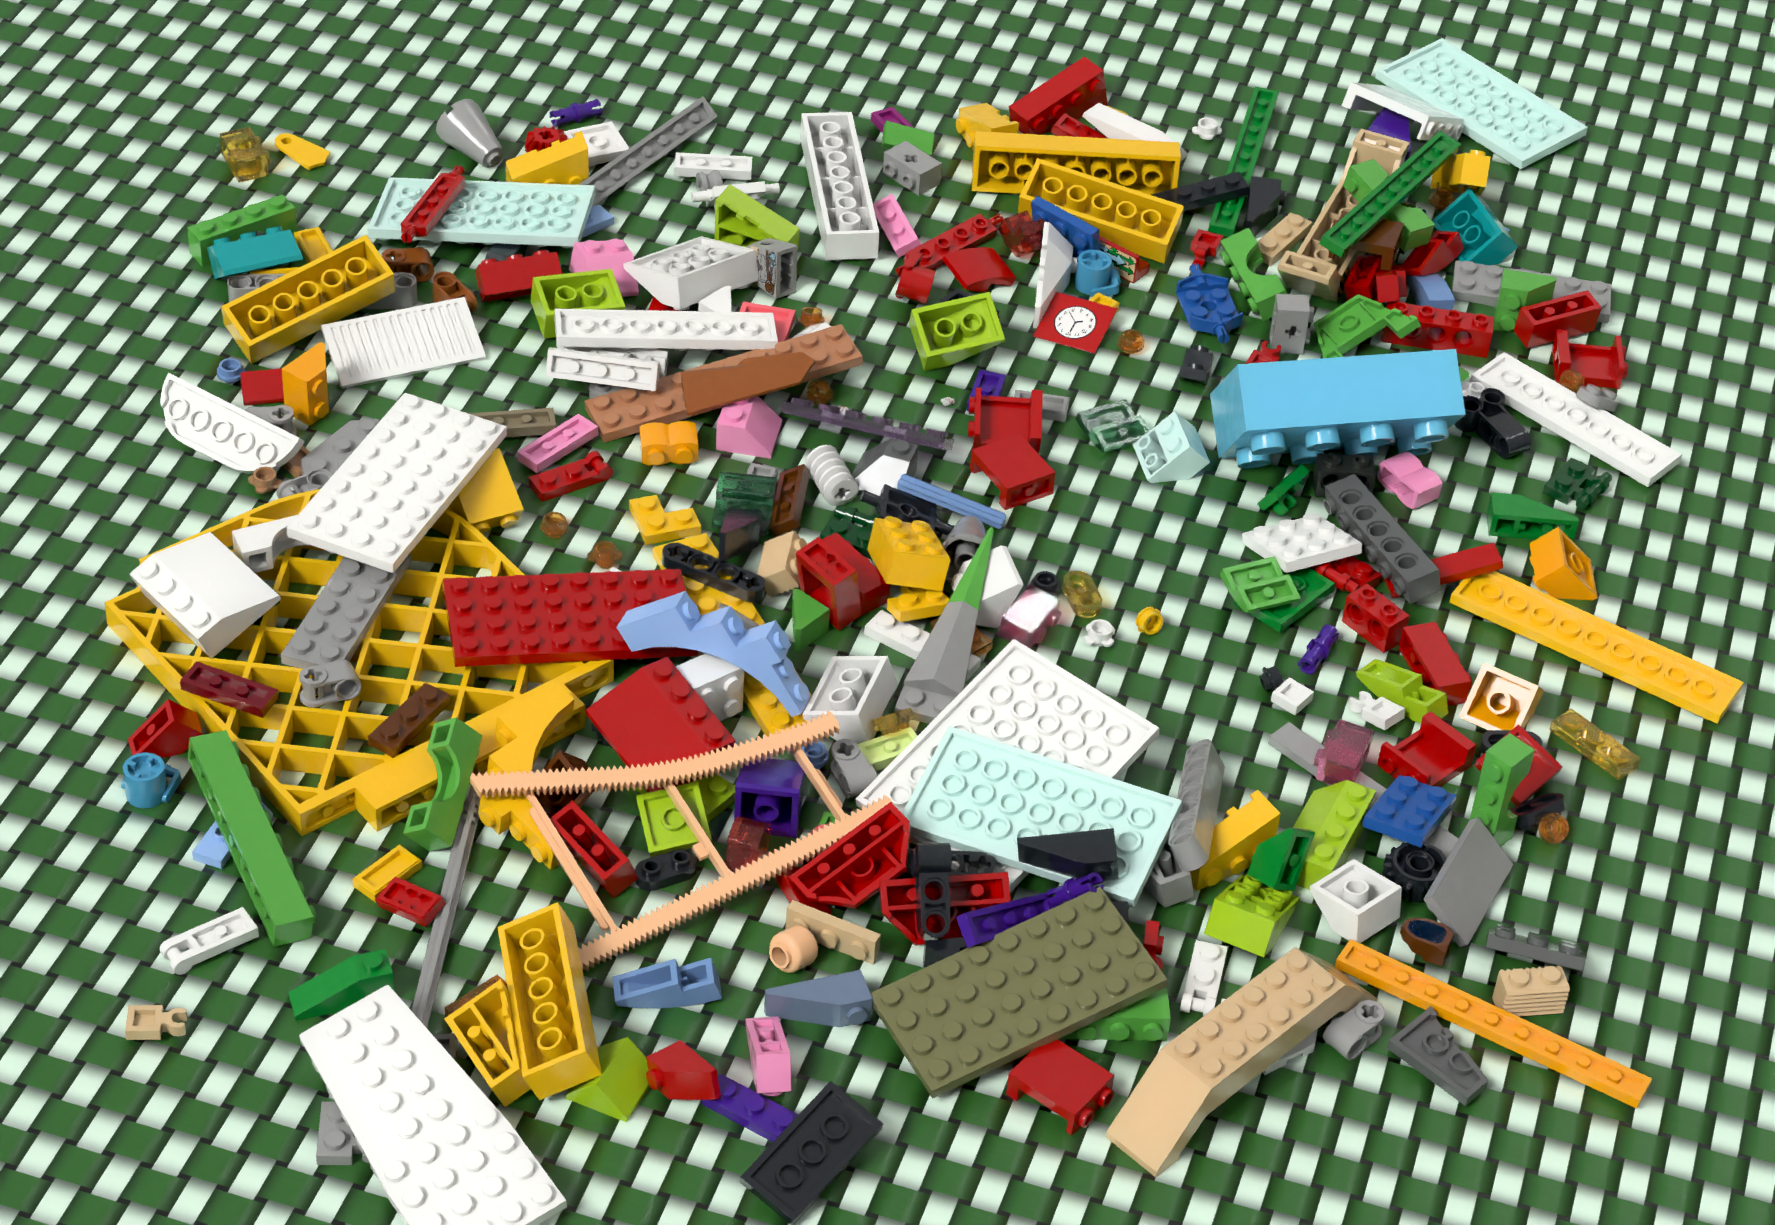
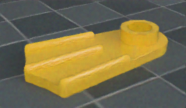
M283 133L275 138L276 148L309 171L318 166H325L330 156V151L293 134Z

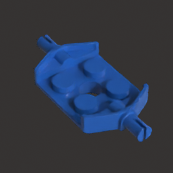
M1196 263V266L1192 264L1189 267L1192 275L1178 281L1176 286V295L1189 327L1195 331L1217 335L1219 343H1223V341L1227 343L1230 339L1227 331L1239 327L1242 324L1243 312L1238 314L1229 293V279L1202 273L1199 264Z

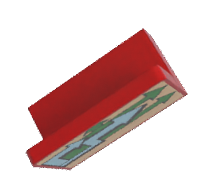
M1099 236L1100 251L1107 253L1111 257L1114 267L1119 271L1121 278L1134 284L1149 272L1150 263L1140 259L1139 255Z

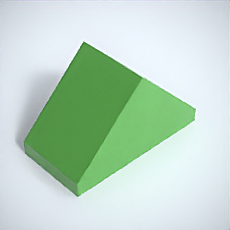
M793 589L792 596L794 651L803 650L829 631L830 609L800 589Z

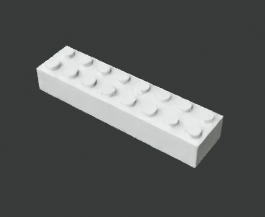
M852 112L802 113L800 140L825 260L840 261L844 259L866 260L878 258L879 229Z

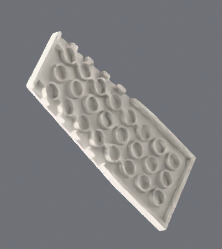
M389 985L380 988L299 1035L302 1046L308 1052L317 1073L319 1072L331 1098L335 1100L345 1123L352 1130L362 1153L366 1155L370 1162L371 1169L406 1225H538L567 1208L566 1199L509 1121Z

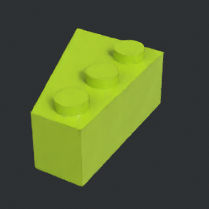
M731 184L715 200V240L747 247L752 243L772 238L797 245V251L799 250V227Z

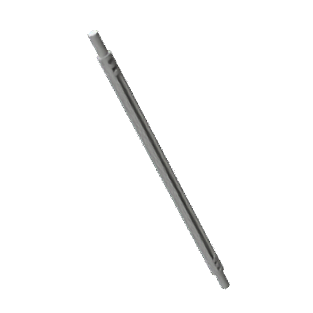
M472 785L468 799L464 801V808L459 819L456 837L453 841L440 893L446 905L434 918L411 1009L427 1029L479 820L480 798Z

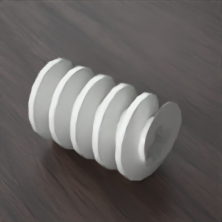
M821 445L812 450L807 457L806 467L809 469L812 479L826 502L835 506L851 502L857 496L859 486L836 448L831 445Z

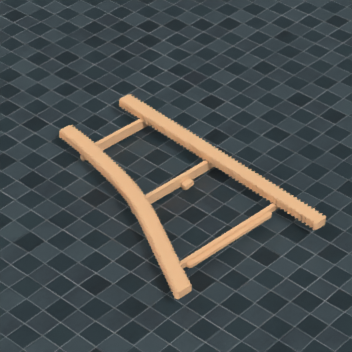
M827 711L826 715L822 713V717L817 715V719L812 717V721L807 719V723L802 721L801 726L797 723L796 728L791 725V730L786 727V732L781 729L780 733L775 730V735L769 732V737L763 734V739L757 736V741L752 738L751 743L746 739L745 744L740 741L739 746L734 743V747L732 748L728 745L727 750L722 747V751L717 748L716 753L711 750V755L706 751L705 756L700 753L699 758L696 754L694 759L689 756L688 760L683 757V761L678 758L677 763L672 759L671 764L668 760H666L665 765L662 761L660 765L655 762L654 766L649 763L648 767L643 763L642 768L639 764H637L636 768L632 764L630 769L627 765L625 769L620 765L618 770L614 765L612 770L609 766H607L606 770L602 766L598 770L595 766L593 771L590 767H588L587 771L583 767L578 771L575 767L574 772L571 768L567 772L564 768H562L561 772L556 768L554 773L551 769H549L548 773L545 769H543L542 773L537 769L535 774L532 770H530L529 774L525 770L522 774L519 770L514 774L511 770L509 775L506 771H504L503 775L499 771L495 775L492 771L490 776L487 772L483 776L480 772L477 776L472 772L470 776V783L479 798L483 794L486 798H488L489 794L494 798L496 793L499 798L502 793H504L505 797L509 793L512 797L515 793L520 797L523 792L532 806L530 816L602 930L609 929L610 934L605 932V937L599 935V940L593 938V943L587 941V946L582 943V948L578 947L582 971L583 969L588 971L589 966L594 968L595 963L600 965V960L606 963V957L612 960V955L617 957L618 952L623 954V949L629 951V946L635 948V943L639 946L641 941L646 943V937L652 940V935L657 937L658 932L663 934L664 929L669 931V926L674 929L675 923L679 926L681 921L686 923V918L691 920L692 915L697 917L698 913L703 914V909L708 912L709 907L714 909L715 904L720 906V901L725 903L726 899L731 901V896L736 898L738 894L742 895L743 890L748 892V887L753 890L754 885L759 887V882L764 884L765 879L770 881V877L776 878V874L781 876L782 871L787 873V868L792 870L793 866L798 867V863L803 865L804 860L809 862V857L814 859L815 855L818 856L820 852L825 851L889 802H892L889 797L884 795L883 800L881 798H878V802L873 800L872 805L867 803V808L862 806L861 810L857 808L856 813L851 811V815L844 813L842 802L821 771L814 768L801 746L806 748L807 743L812 746L813 741L817 744L818 739L823 741V737L828 739L829 735L833 737L834 732L839 734V722L829 711ZM784 751L787 753L791 751L835 817L834 824L829 822V827L824 824L823 829L818 827V832L813 830L812 834L807 833V837L802 835L801 840L796 838V843L791 841L790 845L785 844V848L780 846L779 851L774 849V854L769 851L768 856L763 854V859L758 857L757 862L752 860V864L747 862L746 867L741 865V869L735 868L734 873L728 869L673 784V781L678 785L679 780L683 784L685 779L689 783L691 778L696 781V777L702 780V775L708 778V774L713 777L714 772L719 775L720 771L725 774L726 769L731 772V767L737 770V765L743 768V763L749 766V761L752 764H755V760L760 763L761 758L766 761L767 756L772 759L773 754L778 757V753L784 755ZM655 784L658 788L662 784L699 842L692 846V850L700 861L709 857L720 874L718 881L713 879L712 884L707 882V887L702 884L701 889L696 887V893L690 890V895L685 893L684 898L679 896V901L674 898L673 904L668 901L667 906L662 904V909L656 907V912L651 910L650 915L645 912V918L639 915V921L634 918L633 923L628 921V925L622 924L621 929L612 920L534 795V792L538 796L541 791L544 795H546L547 791L551 795L555 791L558 795L560 790L563 794L567 790L570 794L573 790L578 794L580 789L583 793L586 789L589 793H591L592 789L597 793L599 788L602 793L605 788L608 792H610L611 788L615 792L620 788L623 792L624 787L627 791H629L630 787L635 791L636 787L641 790L642 786H644L647 790L649 785L653 789Z

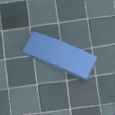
M1435 273L1424 276H1406L1416 305L1453 310L1455 298L1441 276Z
M711 958L680 967L676 959H672L612 977L614 998L617 1006L673 1008L722 999L719 973Z

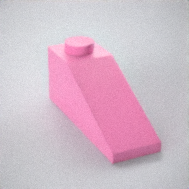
M779 1017L746 1018L745 1025L753 1081L757 1094L763 1093L766 1096H778L783 1092L791 1091L790 1050Z

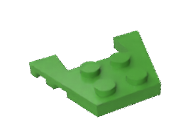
M1359 294L1313 323L1323 358L1344 357V353L1353 350L1356 345L1376 335L1379 330L1386 326L1400 339L1421 326L1416 316H1405L1398 309H1387L1382 303Z

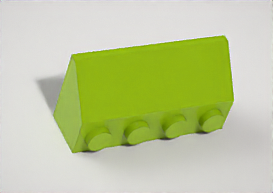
M1345 780L1313 791L1293 828L1308 829L1315 832L1297 882L1298 886L1310 890L1311 885L1346 863L1365 828L1363 827L1364 816L1373 807L1376 790Z

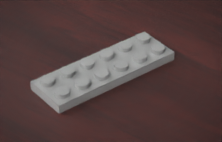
M1455 260L1451 292L1455 300L1495 306L1503 269L1509 268ZM1509 269L1556 277L1552 299L1588 290L1602 307L1597 322H1609L1611 284L1601 281L1581 280L1575 277L1555 276L1549 273L1529 272L1523 269Z
M410 554L394 573L344 557L281 653V663L304 669L308 666H318L336 660L344 659L350 661L410 565Z

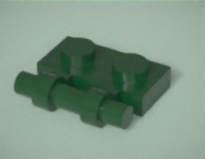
M1571 457L1544 484L1542 493L1566 505L1571 500H1574L1579 509H1585L1596 502L1598 494L1604 493L1609 488L1612 475L1604 472L1602 475L1595 477V468Z
M837 506L834 517L840 518L842 521L830 518L820 534V539L837 532L843 539L850 542L860 554L873 560L867 548L877 515H866L858 512L857 508L850 506L848 508ZM854 523L866 526V528L854 525Z

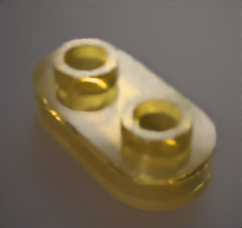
M1077 570L1065 574L1062 589L1073 612L1082 618H1093L1099 615L1102 607V597L1091 576L1086 572Z
M910 707L872 719L871 722L874 732L881 731L882 736L910 727L909 721L914 720V716Z

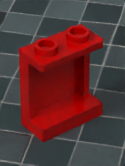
M1556 329L1552 346L1555 382L1587 386L1589 383L1597 387L1620 389L1622 378L1626 379L1628 375V363L1624 362L1626 346H1622L1621 336L1615 335L1611 347L1569 343L1567 330Z
M976 387L975 397H969V414H974V420L968 422V438H973L972 449L1020 433L1034 450L1039 452L1042 439L1043 390H1032L1030 398L984 396L981 395L982 388Z
M1020 433L972 449L970 470L974 474L983 471L1000 490L999 504L1004 510L1053 494L1055 471Z
M1430 711L1422 716L1420 730L1395 746L1388 742L1381 745L1377 765L1395 779L1399 775L1415 778L1418 782L1433 787H1441L1471 767L1476 744Z
M1057 1039L1033 1049L1009 1072L1006 1095L1018 1101L1026 1093L1067 1120L1066 1132L1073 1135L1080 1127L1086 1128L1090 1124L1095 1112L1100 1107L1106 1108L1114 1096V1091L1112 1090L1114 1074Z

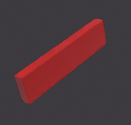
M1494 542L1430 559L1439 569L1440 585L1503 569V561ZM1383 578L1391 598L1402 596L1396 593L1392 582L1388 578Z

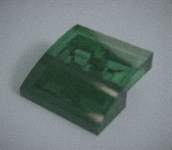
M1126 399L1078 412L1075 418L1085 435L1103 453L1133 445L1150 431L1142 415L1135 416Z
M720 471L712 517V528H722L728 507L763 511L762 520H767L766 534H769L777 477Z

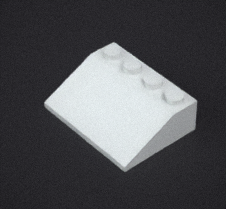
M703 236L623 263L624 269L660 303L671 306L674 310L678 311L689 309L690 305L699 303L700 300L724 286H731V290L744 289L748 287V284L758 281L757 254L755 249Z
M211 532L152 554L130 573V576L142 593L211 659L281 600V597Z

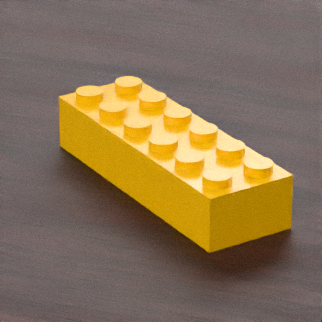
M1037 158L1019 196L1018 216L1032 220L1031 201L1039 196L1099 229V236L1139 256L1164 264L1180 229L1184 206Z
M364 235L221 306L223 322L249 362L253 364L321 329V325L334 323L394 293V273L368 236Z
M557 902L497 927L523 1079L537 1098L542 1100L602 1075L575 929L562 907Z

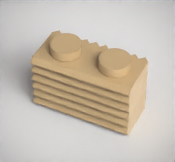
M791 531L765 541L763 553H761L762 557H760L761 561H759L760 565L757 574L763 577L765 580V591L773 598L774 595L779 596V593L784 594V591L788 592L789 589L793 590L794 587H799L795 552L803 548L807 543L803 538L799 537L796 531Z
M1559 965L1557 967L1545 966L1544 968L1539 966L1537 969L1535 967L1531 969L1526 967L1525 970L1513 968L1512 971L1510 969L1506 971L1501 969L1497 977L1492 999L1496 1007L1516 1016L1564 1013L1563 1009H1565L1570 987L1563 968Z

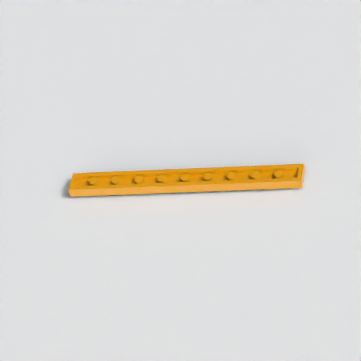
M1349 940L1336 959L1335 967L1338 970L1424 1010L1431 1006L1437 1013V1016L1636 1109L1650 1087L1652 1078L1354 940Z

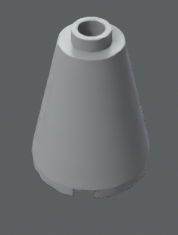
M463 99L451 105L453 110L448 115L444 112L436 126V133L440 139L486 168L497 166L502 160L503 149L480 106L472 99Z
M965 516L961 518L942 543L951 559L946 575V580L949 583H952L954 575L958 573L963 562L973 558L987 533L982 521L977 517Z

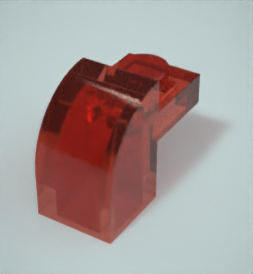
M1027 210L1005 218L998 227L1004 243L1016 257H1022L1040 250L1042 247L1041 236L1043 235L1044 220L1040 219L1032 222Z
M740 816L736 817L726 844L728 848L724 860L730 871L735 873V868L740 870L741 865L746 867L747 862L749 864H752V860L757 862L758 857L766 854L772 829L770 823Z

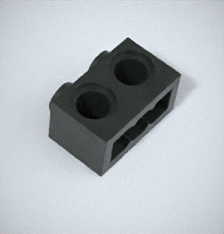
M1317 453L1312 477L1315 497L1326 498L1324 486L1352 474H1355L1372 493L1376 475L1373 456Z

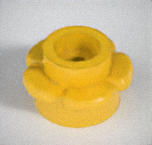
M1150 606L1138 613L1135 624L1138 626L1137 629L1140 633L1145 632L1148 635H1153L1162 628L1163 617L1158 609Z

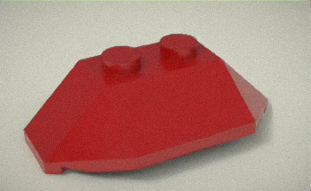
M889 802L789 876V879L808 901L856 909L880 891V880H894L907 871L910 821L892 802Z
M1008 872L949 876L951 923L950 929L941 939L963 937L956 918L957 916L1011 901ZM915 878L880 880L879 889L882 915L915 946L924 945L925 940L920 937L917 931ZM933 885L925 887L924 891L927 898L934 901L940 899V892L937 887ZM932 917L926 919V927L930 932L939 933L941 931L939 920Z

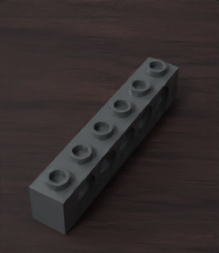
M1355 474L1324 486L1326 498L1323 500L1328 514H1333L1341 529L1347 530L1353 538L1362 543V549L1365 551L1367 559L1379 567V571L1384 579L1388 578L1392 582L1398 595H1403L1412 604L1441 591L1439 569Z

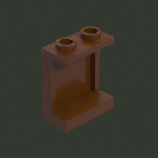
M1342 211L1339 220L1342 219L1348 212ZM1383 219L1351 249L1382 255L1380 269L1391 271L1401 246L1404 223ZM1334 220L1332 227H1333L1339 220ZM1329 252L1328 258L1334 259L1336 254Z

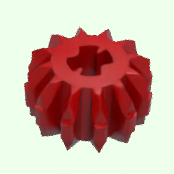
M545 126L543 128L535 127L533 131L527 133L525 151L526 153L535 149L537 152L551 147L552 142L557 140L560 143L566 141L567 135H564L561 129L556 130L554 126L551 128H546Z

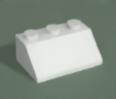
M833 656L802 714L804 720L812 721V717L817 719V715L822 717V713L826 715L827 711L835 716L840 727L839 734L834 732L833 739L837 741L849 739L856 744L870 740L897 686L888 656Z

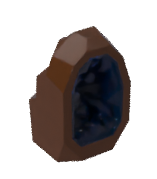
M1415 917L1404 921L1400 930L1402 940L1408 944L1412 952L1422 956L1425 962L1444 966L1455 935L1449 927L1431 919Z

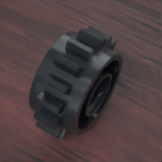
M1404 842L1397 848L1393 847L1390 854H1386L1382 876L1402 887V899L1423 903L1425 902L1423 900L1447 858L1441 850L1429 843H1424L1420 848Z

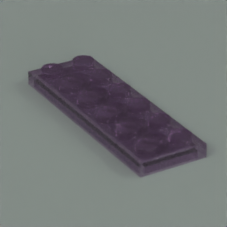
M792 397L791 402H782L780 411L782 413L942 450H952L954 439L947 438L948 432L927 428L925 433L920 431L921 426L900 422L899 426L893 425V419L873 416L872 420L866 419V413L846 410L845 414L840 413V407L819 403L818 408L813 407L814 401Z

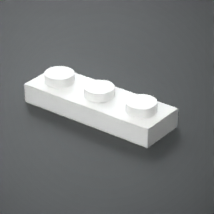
M676 152L674 176L690 178L696 177V174L700 172L710 174L712 170H719L723 179L751 180L753 157Z

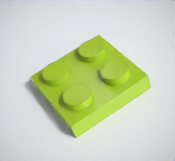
M698 781L675 786L712 843ZM665 789L636 795L650 858L673 850L689 849L699 843Z

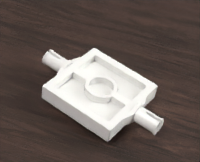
M765 181L732 185L756 201L760 200L764 195L779 194L780 192L778 183L765 184ZM728 185L714 186L712 189H706V191L691 192L692 203L706 201V207L714 206L715 209V200Z

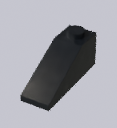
M1251 176L1245 229L1249 228L1254 237L1277 216L1278 207L1284 206L1286 191L1281 190L1282 180Z
M728 507L720 531L718 561H726L759 546L760 538H766L767 520H762L763 511Z
M1114 828L1017 838L1019 862L1075 879L1084 877L1092 872L1098 873L1102 877L1103 882L1110 879H1119Z

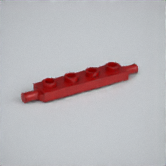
M456 165L452 172L440 173L402 221L401 233L403 234L401 239L403 242L406 243L408 241L410 243L414 237H427L465 187V177L462 176L465 170L462 166L458 167Z
M979 213L906 252L904 262L913 251L923 254L920 266L934 270L945 264L942 260L944 255L963 249L975 248L995 237L996 227L1004 223L1003 216L1000 217L1001 214H996V216L986 219ZM904 265L896 268V273L900 277Z

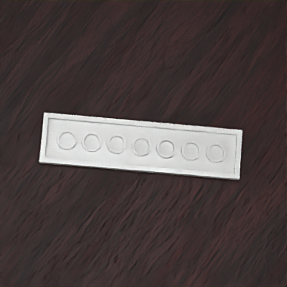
M555 309L556 346L568 349L576 347H591L593 349L611 347L624 350L631 348H646L649 350L669 348L679 351L686 349H702L704 351L728 349L730 351L771 349L775 348V345L778 343L773 313Z
M1505 352L1471 376L1470 383L1480 382L1486 388H1495L1502 391L1505 395L1504 404L1647 487L1680 463L1682 454L1604 409L1596 408L1583 402L1575 396L1576 393Z

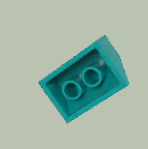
M1470 187L1432 220L1437 231L1459 232L1464 247L1456 257L1459 261L1495 265L1501 263L1519 247L1487 203Z
M281 226L265 229L266 235L256 236L255 232L239 235L240 240L230 242L229 237L213 240V246L207 247L214 279L303 260L302 253L291 230L282 231Z

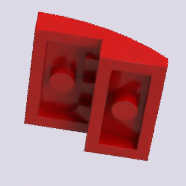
M976 247L963 249L944 255L942 259L965 290L987 292L990 284L1012 286L1016 279L1015 275L993 248Z

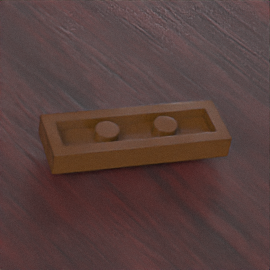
M805 464L780 473L769 530L774 536L791 532L800 525L810 474Z
M425 682L368 736V745L394 758L451 704L450 694Z

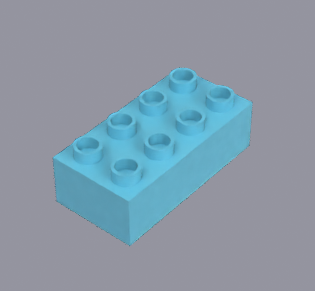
M1456 349L1237 364L1210 393L1218 458L1236 457L1237 466L1241 469L1269 465L1271 463V454L1290 453L1291 462L1295 465L1315 463L1317 453H1324L1325 450L1344 449V454H1362L1376 457L1379 455L1378 446L1397 445L1398 454L1407 451L1414 456L1423 455L1432 451L1431 442L1447 439L1449 437L1448 428L1466 415Z

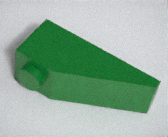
M1491 492L1486 513L1488 535L1536 540L1559 527L1574 542L1579 519L1575 516L1519 494Z
M386 949L351 956L289 991L288 997L295 1021L340 1012L386 985H389L394 990L393 971Z

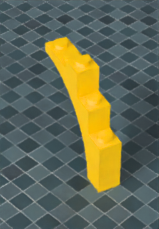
M555 679L497 716L495 735L503 747L489 755L487 774L489 776L492 771L495 775H497L498 771L501 775H503L504 771L509 775L511 770L514 774H516L517 770L521 774L524 770L529 774L530 770H533L534 763L544 744L559 727L572 718L575 699ZM523 792L520 797L517 793L513 797L510 793L507 797L502 793L500 798L497 793L494 798L491 794H489L488 798L483 794L479 802L478 815L485 826L491 827L498 835L509 828L511 835L517 841H522L530 849L532 856L538 862H543L550 870L560 864L530 816L532 806Z

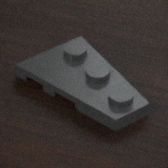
M1430 1006L1389 1040L1387 1049L1464 1106H1467L1486 1090L1489 1080L1469 1054L1459 1049L1453 1041L1454 1035L1448 1027H1442L1436 1019L1437 1013Z

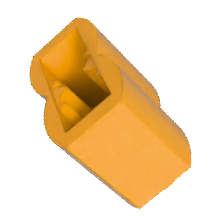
M677 421L667 425L653 422L639 426L643 464L664 465L669 462L690 464L699 460L696 423Z

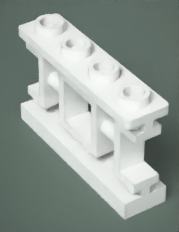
M550 347L547 353L546 377L656 391L660 377H665L667 373L668 350H649L646 348L624 350L604 347L602 349H593L591 347H576L573 349Z

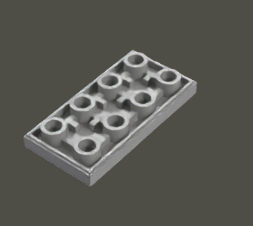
M1479 817L1469 820L1423 899L1428 909L1435 914L1438 920L1455 933L1454 941L1459 947L1469 944L1514 865Z

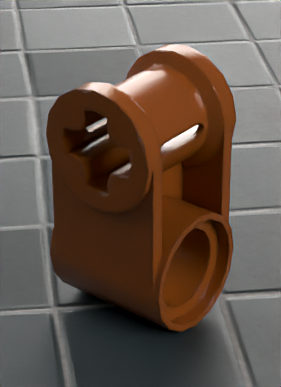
M423 247L387 249L382 253V258L393 273L405 272L413 274L417 282L428 281L434 275L435 271L430 253Z
M438 272L433 276V303L465 297L469 311L474 312L477 310L478 305L475 295L453 273Z

